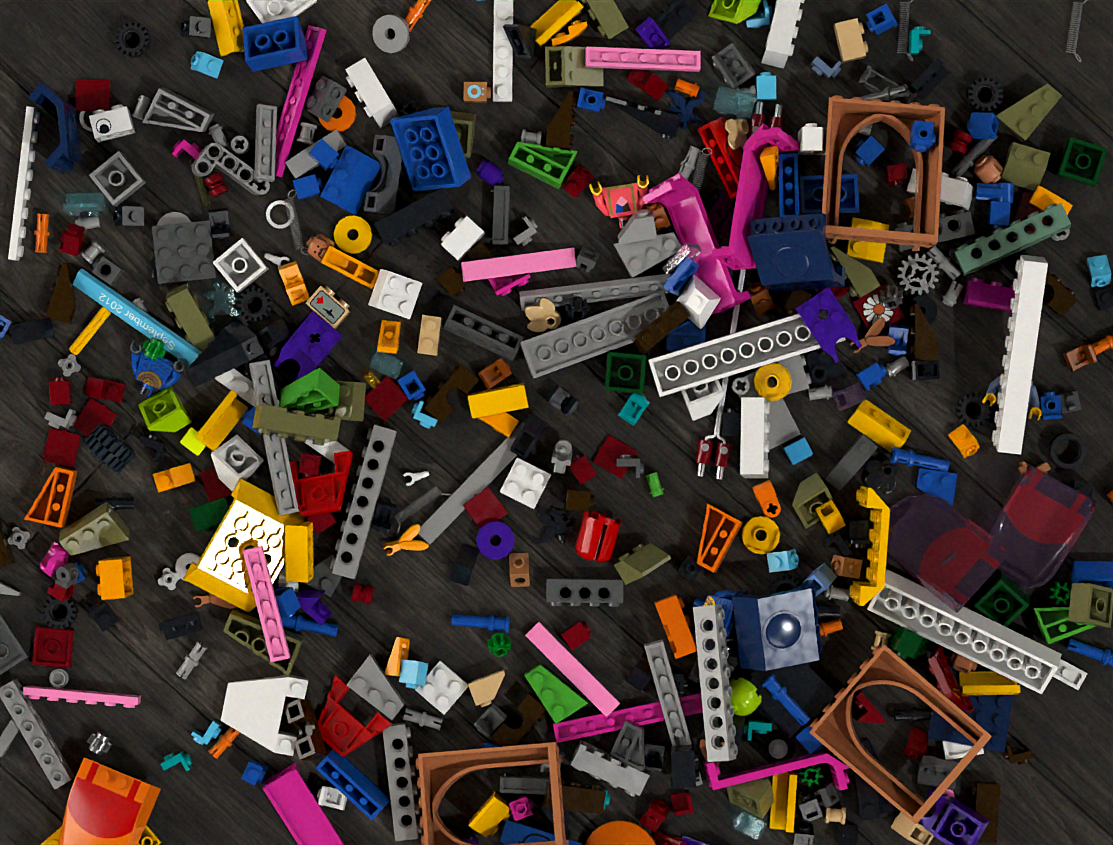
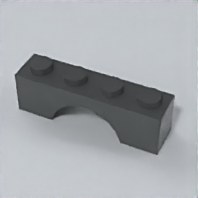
M375 135L372 154L379 160L382 174L378 185L373 190L366 192L364 211L391 215L394 213L402 156L395 137Z

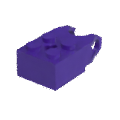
M829 287L795 308L822 350L830 354L836 363L840 360L835 351V344L840 338H849L858 348L862 346L858 340L855 326ZM820 309L828 311L826 319L818 318Z
M312 311L282 347L279 358L274 366L279 367L288 359L297 360L300 365V371L296 378L298 380L316 370L343 338V335ZM313 334L320 335L319 339L321 340L319 343L312 342L313 338L311 337Z
M929 789L926 794L930 797L935 790ZM942 794L935 802L936 811L934 815L925 814L920 820L927 831L947 845H976L990 822L948 794ZM959 825L963 826L964 831L960 830L961 827Z

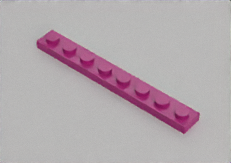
M308 25L305 35L308 60L297 62L276 130L275 176L278 177L283 175L285 162H287L324 41L326 30Z
M701 692L679 697L684 716L703 712ZM660 701L614 710L607 717L600 713L558 722L557 724L553 723L556 742L559 743L621 730L624 722L627 720L640 726L664 721L665 718Z

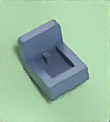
M818 56L811 63L813 66L812 70L817 75H823L827 79L830 76L834 78L841 71L839 66L842 63L840 61L832 69Z

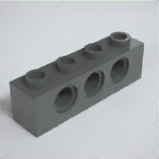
M962 209L954 211V215L946 217V213L940 214L938 243L974 235L975 230L971 212L965 213V210ZM950 220L955 221L957 224L955 231H951L948 228ZM908 222L897 224V228L893 229V231L910 232L913 229V225H909ZM896 244L898 252L912 249L911 245Z
M456 305L453 306L443 328L512 361L520 347V342L524 338Z
M547 578L546 602H550V606H562L563 602L569 603V606H581V603H589L588 606H600V603H608L610 607H618L619 603H623V580ZM563 587H568L571 590L569 597L561 596L560 590ZM583 587H587L590 590V595L586 598L581 597L579 594L580 589ZM603 587L610 591L609 596L606 598H602L598 594L599 590Z

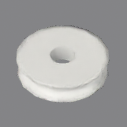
M186 553L177 559L175 571L180 574L182 580H184L183 577L187 572V564L192 562L197 564L201 557L197 554Z

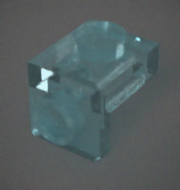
M377 352L372 357L370 367L397 379L404 362L384 352Z
M741 812L735 819L734 829L745 833L755 840H760L767 823L750 813Z

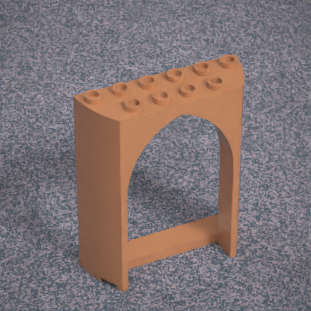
M838 95L829 97L822 213L826 215V238L829 239L828 243L835 244L837 239L911 245L912 251H920L921 246L930 248L938 243L945 107H940L938 104L923 106L917 102L901 104L900 101H890L889 103L882 102L880 99L867 101L860 97L844 99L843 96ZM915 120L934 123L933 133H936L935 145H932L929 151L916 152L914 149H911L916 165L913 233L838 226L842 161L845 148L850 140L863 128L881 121L898 131L910 146L911 126Z
M879 644L872 652L874 657L871 660L869 658L866 659L859 667L862 671L859 674H853L847 681L849 686L846 689L844 687L841 688L835 695L837 700L834 703L830 702L822 711L824 713L823 717L820 720L816 718L810 725L812 729L809 733L917 825L992 736L887 646ZM876 684L902 687L917 695L974 744L926 801L873 757L858 739L851 714L852 701L857 690Z
M557 743L418 754L416 768L419 770L420 777L417 778L418 789H421L419 808H422L423 815L420 816V826L424 828V836L421 837L422 845H476L464 841L453 834L438 814L439 804L445 792L459 778L481 769L549 763L555 841L508 845H569V840H566L560 772V762L563 761L562 755H559Z

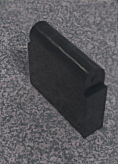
M806 663L768 671L752 669L749 672L751 676L747 680L757 688L756 693L758 697L759 695L762 697L761 704L757 708L788 738L795 734L801 725L778 700L772 698V694L766 687L761 686L767 677L774 674L775 679L782 686L786 687V692L810 717V720L803 725L805 728L836 695V692Z

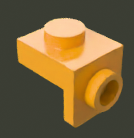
M964 424L948 434L964 458L975 454L980 447L976 438Z

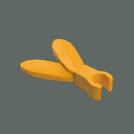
M415 524L409 527L399 540L384 543V549L391 548L386 550V555L390 556L401 549L416 551L427 549L429 545L425 541L412 540L419 533L420 525Z

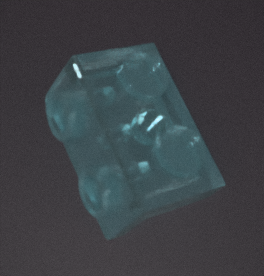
M719 86L713 110L720 114H733L740 119L751 118L756 95Z
M104 193L66 194V204H63V212L68 213V216H80V213H88V216H98L99 212H105Z

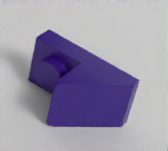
M650 16L635 29L638 32V37L649 49L664 50L670 44V41Z
M301 590L296 595L301 609L318 624L322 625L332 614L327 606L318 601L326 591Z

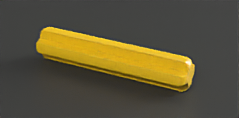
M104 306L98 311L70 346L69 350L74 355L80 353L109 317L111 311Z

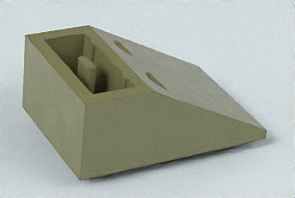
M545 47L546 88L604 87L603 68L585 67L586 47Z
M834 246L828 249L832 264L836 263L837 266L845 267V280L849 285L847 288L852 297H856V299L861 298L880 286L870 268Z
M336 381L340 385L339 405L306 413V416H309V414H321L327 419L339 417L341 420L363 421L366 383Z

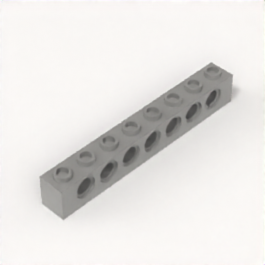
M374 425L373 429L369 428L367 439L370 441L368 447L364 446L361 456L364 458L363 465L358 467L356 476L359 477L358 483L353 484L351 495H354L352 503L348 502L346 508L348 518L347 521L343 520L340 530L343 532L342 539L337 540L335 550L338 551L337 557L332 558L330 569H333V574L351 579L356 578L397 434L395 430ZM377 441H381L384 444V448L380 452L373 449V445ZM375 459L378 461L379 466L376 470L368 468L370 460ZM366 478L373 480V486L369 489L363 487V481ZM361 496H365L368 499V504L365 507H360L357 503ZM355 515H361L363 518V522L359 526H355L352 523V518ZM351 533L357 535L358 539L355 544L347 542V536ZM344 552L352 554V560L349 563H345L342 560Z
M722 604L693 607L708 762L736 759L738 748L734 739L736 728L733 725L732 688L729 686L730 669L727 666L728 649L725 645L727 633L723 624L725 612L722 609ZM710 620L713 622L712 630L709 628L708 625ZM711 640L715 642L714 649L710 645ZM713 659H715L717 662L716 668H714L712 665ZM715 678L719 681L718 688L714 685ZM717 698H719L721 701L720 707H718L716 704ZM719 717H720V718L722 719V721H723L722 726H720V725L718 724V718H719ZM720 737L724 738V745H721Z

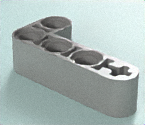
M217 143L206 145L192 164V172L198 177L208 175L214 167H217L242 187L257 196L266 194L270 188L269 181L254 180V170ZM210 147H214L217 150L216 157L209 155ZM226 158L230 159L233 163L231 169L226 168L224 165ZM199 163L205 164L206 171L204 173L199 172L197 168ZM241 170H245L248 173L247 180L241 179ZM262 183L261 187L263 190H257L258 186L256 184Z

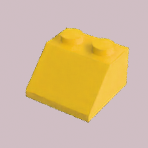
M852 218L850 227L889 230V225L871 220ZM847 240L845 254L855 259L883 263L886 243Z
M494 792L473 815L468 826L486 838L489 834L493 836L500 828L498 824L502 820L506 821L512 814L509 803L498 793Z

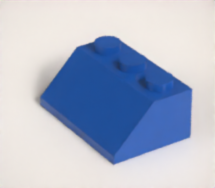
M298 16L243 28L245 62L253 72L308 60L306 40Z
M346 145L320 197L356 215L366 197V192L369 191L381 168L380 163Z
M858 174L841 175L839 213H859ZM824 175L799 176V205L801 214L822 213Z
M1074 561L1071 572V588L1072 583H1091L1113 589V562Z

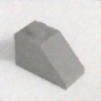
M643 209L633 214L618 234L619 245L657 238L653 211Z

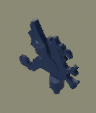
M668 91L675 105L679 106L680 109L676 108L673 103H670V107L667 106L670 111L682 113L681 122L684 123L682 129H688L687 121L702 123L703 119L699 118V115L693 114L692 111L694 106L703 102L705 92L700 91L698 93L700 99L689 101L686 105L683 95H679L678 92Z

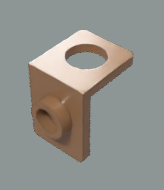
M528 553L509 554L511 587L530 586ZM524 578L525 581L516 582L515 579Z

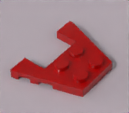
M352 451L334 453L335 473L300 479L298 462L296 460L289 462L298 509L303 517L341 510L353 457Z
M335 676L332 689L327 696L328 700L325 708L322 709L318 720V726L322 740L339 755L345 757L390 727L393 723L380 712H377L367 726L361 723L339 703L350 688L339 676Z

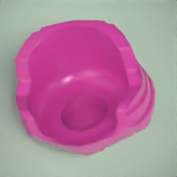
M53 542L40 563V569L52 577L56 574L59 567L68 563L69 553L62 545Z

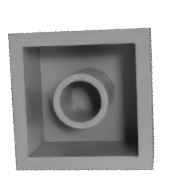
M120 151L89 175L112 205L116 207L146 183Z

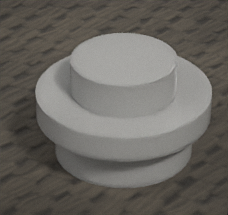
M55 669L51 672L49 681L52 686L62 688L68 683L69 676L65 670Z
M775 739L769 744L768 749L772 757L779 759L787 754L788 747L783 740Z

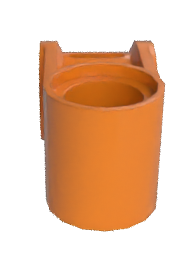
M767 480L753 486V492L763 513L770 518L778 516L781 507L771 481ZM770 503L772 506L776 505L777 507L774 510L775 514L767 512Z

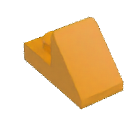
M382 320L377 352L397 354L401 322Z
M191 463L153 474L158 492L196 481Z

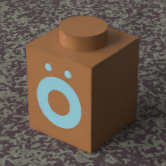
M464 82V103H487V98H491V87H487V82Z

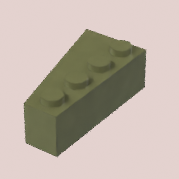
M581 0L583 4L586 3L589 7L587 11L592 20L596 19L599 26L597 29L602 37L606 36L610 39L629 28L614 0Z
M187 281L167 292V302L165 304L170 312L174 311L178 327L180 329L183 328L186 332V335H184L186 341L203 352L209 342L213 341L217 335L213 328L209 327L210 323L205 313L200 311V305L196 296L190 294V285Z
M263 404L257 405L255 408L252 429H257L260 434L269 435L272 432L277 433L276 437L288 438V436L295 437V441L306 442V440L313 441L312 444L324 446V443L337 441L341 421L339 417L324 419V415L309 414V416H306L304 411L291 410V412H287V408Z
M233 609L223 631L243 646H247L256 655H260L267 660L269 664L280 669L288 677L292 672L305 638L284 629L291 657L271 662L260 619Z

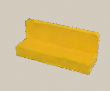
M208 0L220 55L226 56L233 52H243L244 25L238 0Z
M559 0L530 26L537 29L535 42L542 48L554 35L584 10L582 4L576 0Z
M524 383L468 393L472 418L528 408Z
M233 390L229 392L197 433L196 439L212 451H215L248 409L246 405L236 399L238 394Z
M865 398L860 402L858 408L848 420L851 426L889 452L892 451L894 446L900 449L911 432L906 426Z
M304 522L302 525L287 524L285 526L286 581L308 583L314 578L313 522Z
M997 672L959 673V688L961 693L965 695H1017L1021 693L1020 685H1017V682Z
M795 772L773 775L772 791L774 802L770 809V829H781L794 833L797 774Z

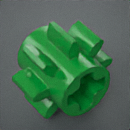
M153 337L150 341L145 340L141 347L145 349L143 355L155 361L158 357L163 358L167 351L163 348L165 343Z
M1055 582L1056 587L1049 588L1052 591V595L1049 598H1056L1055 604L1057 605L1060 601L1066 605V600L1071 598L1070 592L1072 588H1066L1067 582H1064L1062 586L1059 582ZM1059 589L1065 591L1063 597L1057 596L1060 593Z
M495 633L491 636V639L487 640L489 653L493 652L495 656H504L507 654V650H511L510 637H506L504 633Z
M814 765L804 767L803 771H799V774L804 776L801 778V782L808 781L809 787L813 782L818 785V778L823 777L822 774L818 773L821 767L815 768ZM809 770L814 772V778L807 777Z

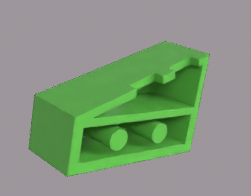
M517 142L509 157L508 164L560 189L578 151Z
M318 368L282 388L279 407L287 408V412L298 410L310 413L338 406L340 385L322 369Z

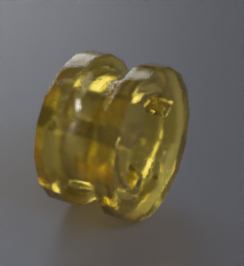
M369 370L368 375H363V377L375 389L376 384H380L381 381Z

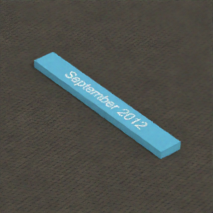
M84 269L78 271L73 286L149 339L153 337L165 343L163 348L178 359L181 358L182 362H187L188 366L202 353Z

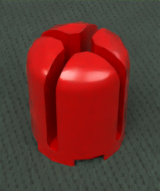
M585 511L575 544L576 553L590 561L592 559L599 563L609 561L612 557L622 520L617 518L615 521L610 519L611 517L607 516V514L591 511V514H589L588 511Z

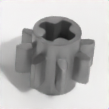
M888 285L883 290H880V304L884 303L885 308L895 309L899 304H902L903 291H898L897 286Z
M100 731L97 734L92 733L87 741L90 744L89 749L98 755H101L102 752L107 753L112 746L109 743L111 738Z

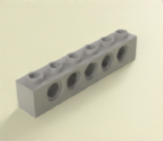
M18 679L1 687L0 698L53 788L57 789L75 777L30 699L27 695H23V687Z
M406 722L394 723L383 731L395 841L418 839L419 833H422L420 822H417V814H420L419 803H415L414 796L418 795L417 784H413L412 776H416L415 766L411 765L410 757H413V747L409 746L408 738H411L410 727L406 726ZM401 739L404 744L403 747L396 748L393 745V740ZM397 758H403L406 762V765L403 767H398L395 763V760ZM405 777L408 780V784L401 786L398 784L397 779ZM401 796H407L410 799V803L403 805L399 799ZM402 816H411L412 822L410 824L403 823Z

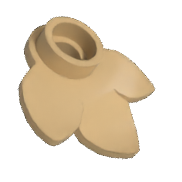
M740 118L727 120L725 129L729 132L727 137L729 146L733 150L739 147L744 150V144L748 140L746 134L749 132L747 121Z
M542 297L540 306H528L525 308L526 316L531 321L527 328L533 332H544L548 328L555 329L561 323V316L555 311L554 303L547 298ZM552 318L555 322H550L548 319Z

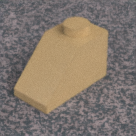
M504 669L468 682L476 706L484 707L492 703L491 700L495 698L505 676Z
M902 812L895 818L891 826L892 829L904 838L917 845H929L934 837L920 822L916 825Z

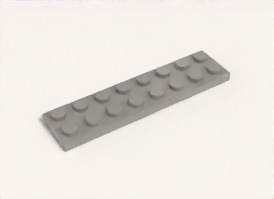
M664 291L520 342L532 378L543 376L633 343L630 338L654 321L669 307Z

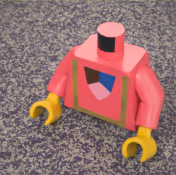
M638 175L637 183L602 188L600 182H598V188L593 189L591 184L589 188L598 209L605 216H610V219L618 218L620 229H623L630 216L643 209L645 204L643 196L647 194L649 177L646 175V180L640 181V175Z

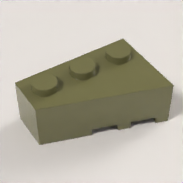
M1047 83L996 115V118L1000 125L1021 142H1024L1062 95Z
M105 502L60 531L59 543L72 556L129 540L130 529L109 503Z

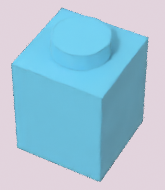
M762 72L760 76H756L757 101L776 100V76H771V72Z
M403 659L399 682L405 683L407 688L417 689V686H425L428 663Z

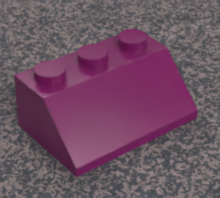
M972 278V281L966 282L963 304L1012 313L1010 303L1011 298H1015L1013 285L1007 288L1002 287L1003 283L991 281L990 285L983 283V279Z

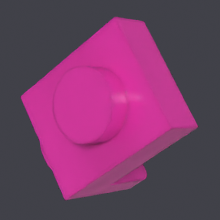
M183 140L182 142L178 141L174 145L172 155L177 158L185 150L196 159L202 149L194 142L190 144Z
M525 795L516 797L517 800L509 803L515 821L533 815L531 810L534 808L532 801Z

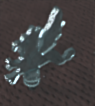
M219 282L213 284L216 288L215 292L208 291L203 294L207 299L215 300L214 308L209 311V322L211 324L215 323L213 315L218 313L221 308L222 311H225V314H229L231 317L241 314L232 305L237 300L233 293L234 290L230 288V292H225L224 290L227 284L222 283L220 289Z

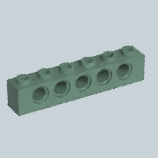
M1051 204L1045 208L1046 211L1041 213L1038 211L1028 215V219L1022 222L1021 220L1012 222L1009 228L1004 230L999 228L993 231V235L987 238L981 236L974 240V244L969 246L964 244L958 247L955 257L964 276L1071 228V222L1062 204ZM1044 218H1050L1053 221V224L1050 226L1043 225L1042 220ZM1027 226H1032L1035 232L1027 234L1024 229ZM1014 234L1017 236V240L1009 242L1006 237ZM996 242L1000 247L998 250L993 251L989 248V244ZM975 250L982 253V256L978 259L971 256V253Z

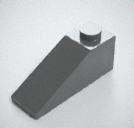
M860 435L825 480L840 491L864 465L878 446L864 435Z

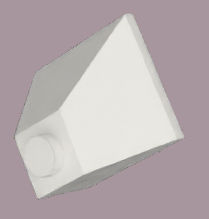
M692 275L677 299L690 314L688 318L700 329L704 327L721 300L696 275Z
M718 379L681 390L693 421L710 415L725 395Z
M235 435L211 453L218 478L231 491L235 489L240 478L246 481L264 461L238 435Z

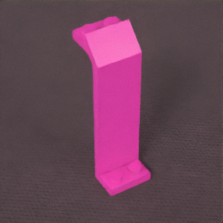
M763 123L744 144L729 247L722 246L719 249L712 250V257L732 270L756 268L747 236H750L751 220L764 218L769 184L759 158L763 149L778 146V154L799 150L800 143L793 139L792 136L783 132L781 128H770Z
M678 173L648 190L649 193L643 196L645 204L660 202L667 208L685 258L689 257L700 265L694 275L721 298L712 314L724 312L750 299L749 291L740 292V290H735L727 266L712 257V250L719 249L720 247L698 189Z
M823 751L720 776L718 764L708 762V760L703 761L708 785L713 790L820 763H827L829 765L835 788L839 790L848 789L849 778L844 769L850 767Z
M296 762L263 781L264 792L298 845H345L300 775V768Z

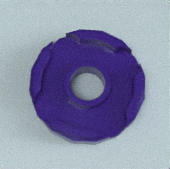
M500 521L484 524L476 536L479 551L490 559H501L507 556L514 546V534L511 528ZM493 535H498L501 541L497 545H492L490 538Z

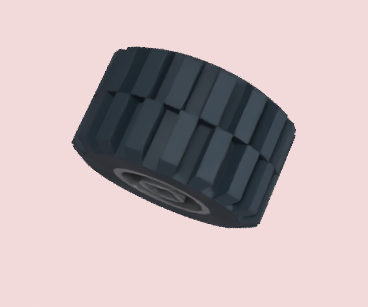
M100 423L84 440L88 449L102 463L115 472H121L136 456L133 448L117 432L103 423Z

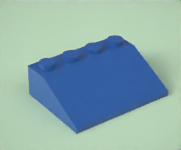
M449 106L431 108L390 120L413 191L460 187L471 178Z

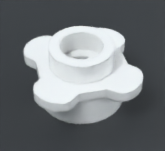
M165 568L163 569L162 577L158 579V583L161 586L168 587L169 590H174L176 588L175 584L180 579V574Z

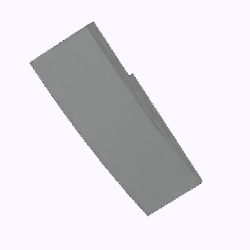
M338 130L322 138L336 152L341 151L347 145ZM320 140L285 162L295 179L302 177L313 168L319 166L309 156V152Z

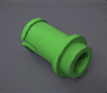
M657 472L645 476L651 490L650 494L653 497L664 494V488L661 487Z

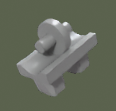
M559 440L554 446L551 463H555L553 472L565 474L566 465L570 466L573 449L568 440Z

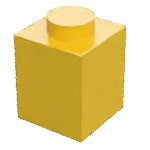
M832 500L815 509L829 535L846 526Z

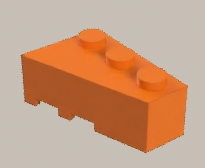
M55 467L24 519L60 528L65 527L78 471Z

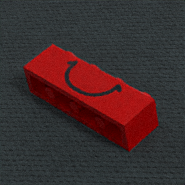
M721 117L697 130L706 148L712 149L710 157L731 199L737 196L743 155L739 148L733 150L729 146L727 139L729 132L725 129L726 119Z

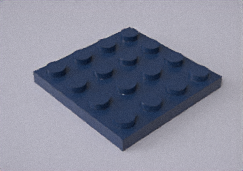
M948 664L959 686L960 672L954 670L951 666L952 664ZM976 669L975 671L971 670L970 672H990V671H985V670ZM937 680V681H936V687H935V688L939 691V689H938V687H937V683H938V680ZM968 695L975 711L967 715L992 736L982 749L1004 752L1013 695ZM932 709L927 739L973 747L974 744Z

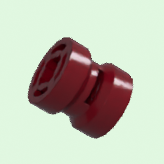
M955 129L953 133L954 138L947 147L959 154L965 155L967 151L966 146L973 137L968 133Z
M221 172L204 179L205 185L210 189L211 198L229 191L227 185L223 183Z
M355 583L352 601H363L364 604L371 605L374 586L368 585L365 587L360 583Z

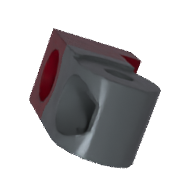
M67 563L59 567L56 571L57 579L55 584L49 586L47 593L62 602L71 598L79 575L78 567L74 563Z

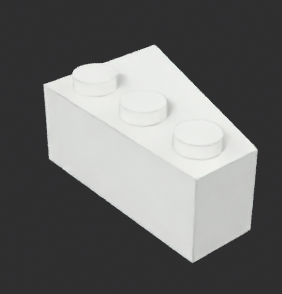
M366 58L345 69L349 75L346 77L351 87H356L358 91L354 93L360 102L364 101L366 104L364 110L369 118L371 116L374 117L380 128L391 123V119L400 117Z
M808 123L798 131V142L800 143L798 155H825L827 129L817 127L815 123Z

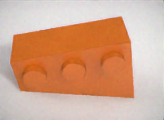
M707 503L697 564L716 573L743 522Z
M676 594L655 601L654 603L675 659L696 652L695 633L691 634L689 626L692 625L688 615L684 616L682 609L685 606L682 598H677Z

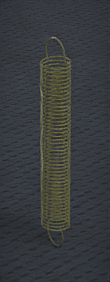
M197 176V186L200 194V181ZM201 178V198H202V203H203V206H204V195H203V184H204V182H203V179ZM204 186V191H205V207L207 208V197H208V194H207V191L205 190V186Z

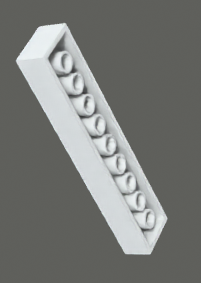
M1021 255L1020 260L1017 259L1015 271H1017L1018 278L1014 279L1013 282L1015 298H1011L1010 309H1012L1013 314L1012 317L1008 318L1007 328H1009L1010 335L1006 336L1005 339L1007 355H1003L1002 366H1004L1005 371L1004 374L1000 375L1002 393L998 392L997 404H999V412H995L994 418L997 428L992 433L993 446H996L998 452L1021 454L1048 267L1044 257Z
M820 309L818 318L826 319L828 311ZM798 313L649 359V364L659 396L662 397L821 347ZM840 338L836 343L845 341L846 339Z
M889 570L885 572L884 589L870 600L867 610L1040 694L1044 692L1056 672L1062 654L947 598H944L942 601L929 589Z

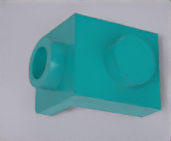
M633 393L618 416L634 426L650 402L642 394Z
M183 751L176 755L173 752L163 757L164 761L160 764L164 771L179 762L182 763L186 771L192 768L190 756L184 754Z

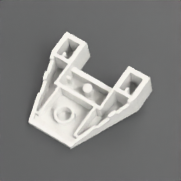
M282 675L229 682L221 721L274 753L293 756L294 742L297 740V736L294 733L279 731L285 697L305 700L308 679L295 675H289V677Z

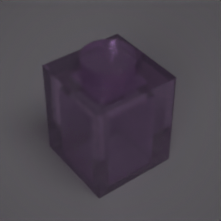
M859 382L832 393L839 411L867 400Z

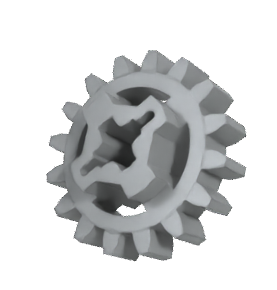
M914 254V259L908 256V262L901 261L903 267H898L897 269L901 271V274L897 275V278L902 279L899 285L904 284V291L910 289L911 295L915 291H917L918 295H921L922 290L925 293H929L928 287L934 289L935 286L932 283L938 282L935 275L939 274V271H934L937 264H931L932 258L925 260V254L921 258H919L918 254ZM916 262H922L927 266L920 267ZM909 266L910 273L909 276L906 277V269ZM915 270H917L918 272L925 270V272L922 273V275H920L921 279L910 278L913 277L914 274H916ZM930 273V280L927 283L926 276ZM915 282L920 287H913L909 283Z

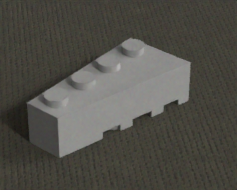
M580 740L571 758V765L575 769L590 773V776L598 780L603 779L614 788L621 787L625 789V793L633 797L635 794L641 795L650 776L648 772H640L583 740Z

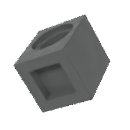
M103 256L101 259L97 258L92 266L94 268L92 273L112 286L115 285L124 272L121 267ZM109 265L111 267L109 275L102 273L103 266Z

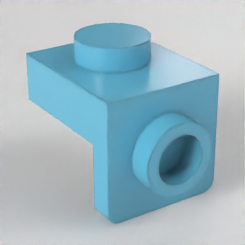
M197 51L191 58L190 69L213 78H218L224 60Z
M1107 255L1087 258V265L1091 276V287H1103L1110 284L1111 270Z
M425 401L416 402L412 413L415 414L413 418L419 420V425L429 429L431 426L435 427L438 420L421 413Z
M795 549L767 553L769 573L798 568L799 558Z
M215 719L205 734L195 729L191 734L194 736L193 740L201 745L204 743L207 745L212 738L216 739L222 729L219 728L221 723Z

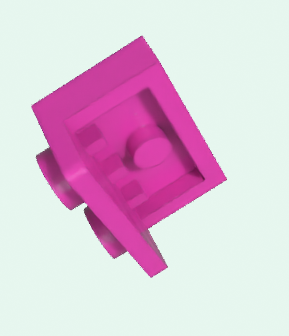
M529 273L488 278L495 293L504 296L512 291V287L516 285L521 287L528 283V278L531 276Z

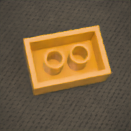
M131 556L111 557L99 561V565H96V574L100 576V584H98L97 589L98 595H101L102 600L126 598L134 594Z

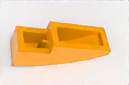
M329 246L321 261L324 265L373 289L380 272L332 246Z

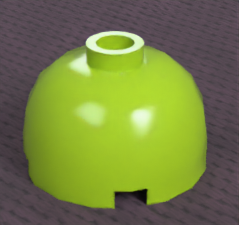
M732 678L729 681V686L732 688L731 705L734 708V714L746 716L753 713L761 704L762 699L761 695L758 697L756 693L757 688L743 678L738 680Z

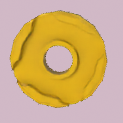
M347 216L336 225L334 239L337 246L344 252L357 254L366 250L370 245L372 230L368 222L363 218ZM352 229L358 231L359 235L356 240L348 238V232Z
M775 362L761 366L757 370L753 381L758 395L765 397L769 401L784 398L792 386V378L788 369L782 364ZM771 376L777 380L775 387L769 385L768 380Z
M753 517L746 522L742 529L743 543L753 553H769L779 543V528L768 517ZM758 530L766 532V538L762 541L756 539L755 534Z

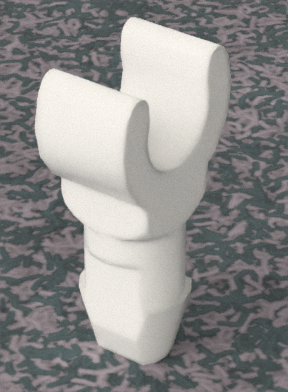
M267 253L264 256L272 261V263L277 264L278 267L281 266L283 260L290 261L287 257L280 258Z
M429 472L405 473L403 476L409 475L412 477V481L407 483L406 486H410L415 481L429 476Z

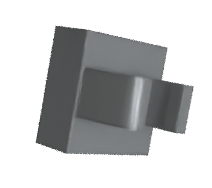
M582 247L576 259V267L579 268L581 264L587 266L586 272H590L594 268L600 254Z
M1078 391L1060 394L1061 414L1081 410Z
M833 782L824 785L814 792L815 796L821 795L822 800L818 804L819 806H825V808L833 806L840 800Z

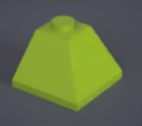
M714 0L708 17L738 24L757 12L761 0Z
M172 386L165 388L138 404L150 431L176 432L192 423Z

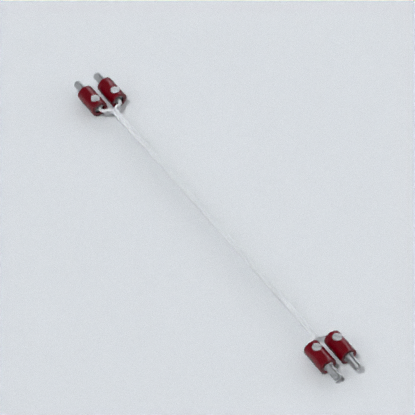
M757 101L756 111L751 113L748 137H751L765 121V115H762V101ZM776 104L774 117H770L768 127H779L783 130L784 118H781L782 105ZM746 269L740 270L737 290H740V292L743 290ZM740 304L734 306L730 334L736 333ZM729 376L724 377L721 387L725 395L718 404L714 434L707 436L705 440L698 441L695 462L699 463L697 476L699 477L704 475L705 464L710 463L713 442L707 440L714 438L716 434L717 438L723 441V443H717L714 465L718 466L716 479L722 480L724 467L729 465L732 445L726 444V440L719 435Z

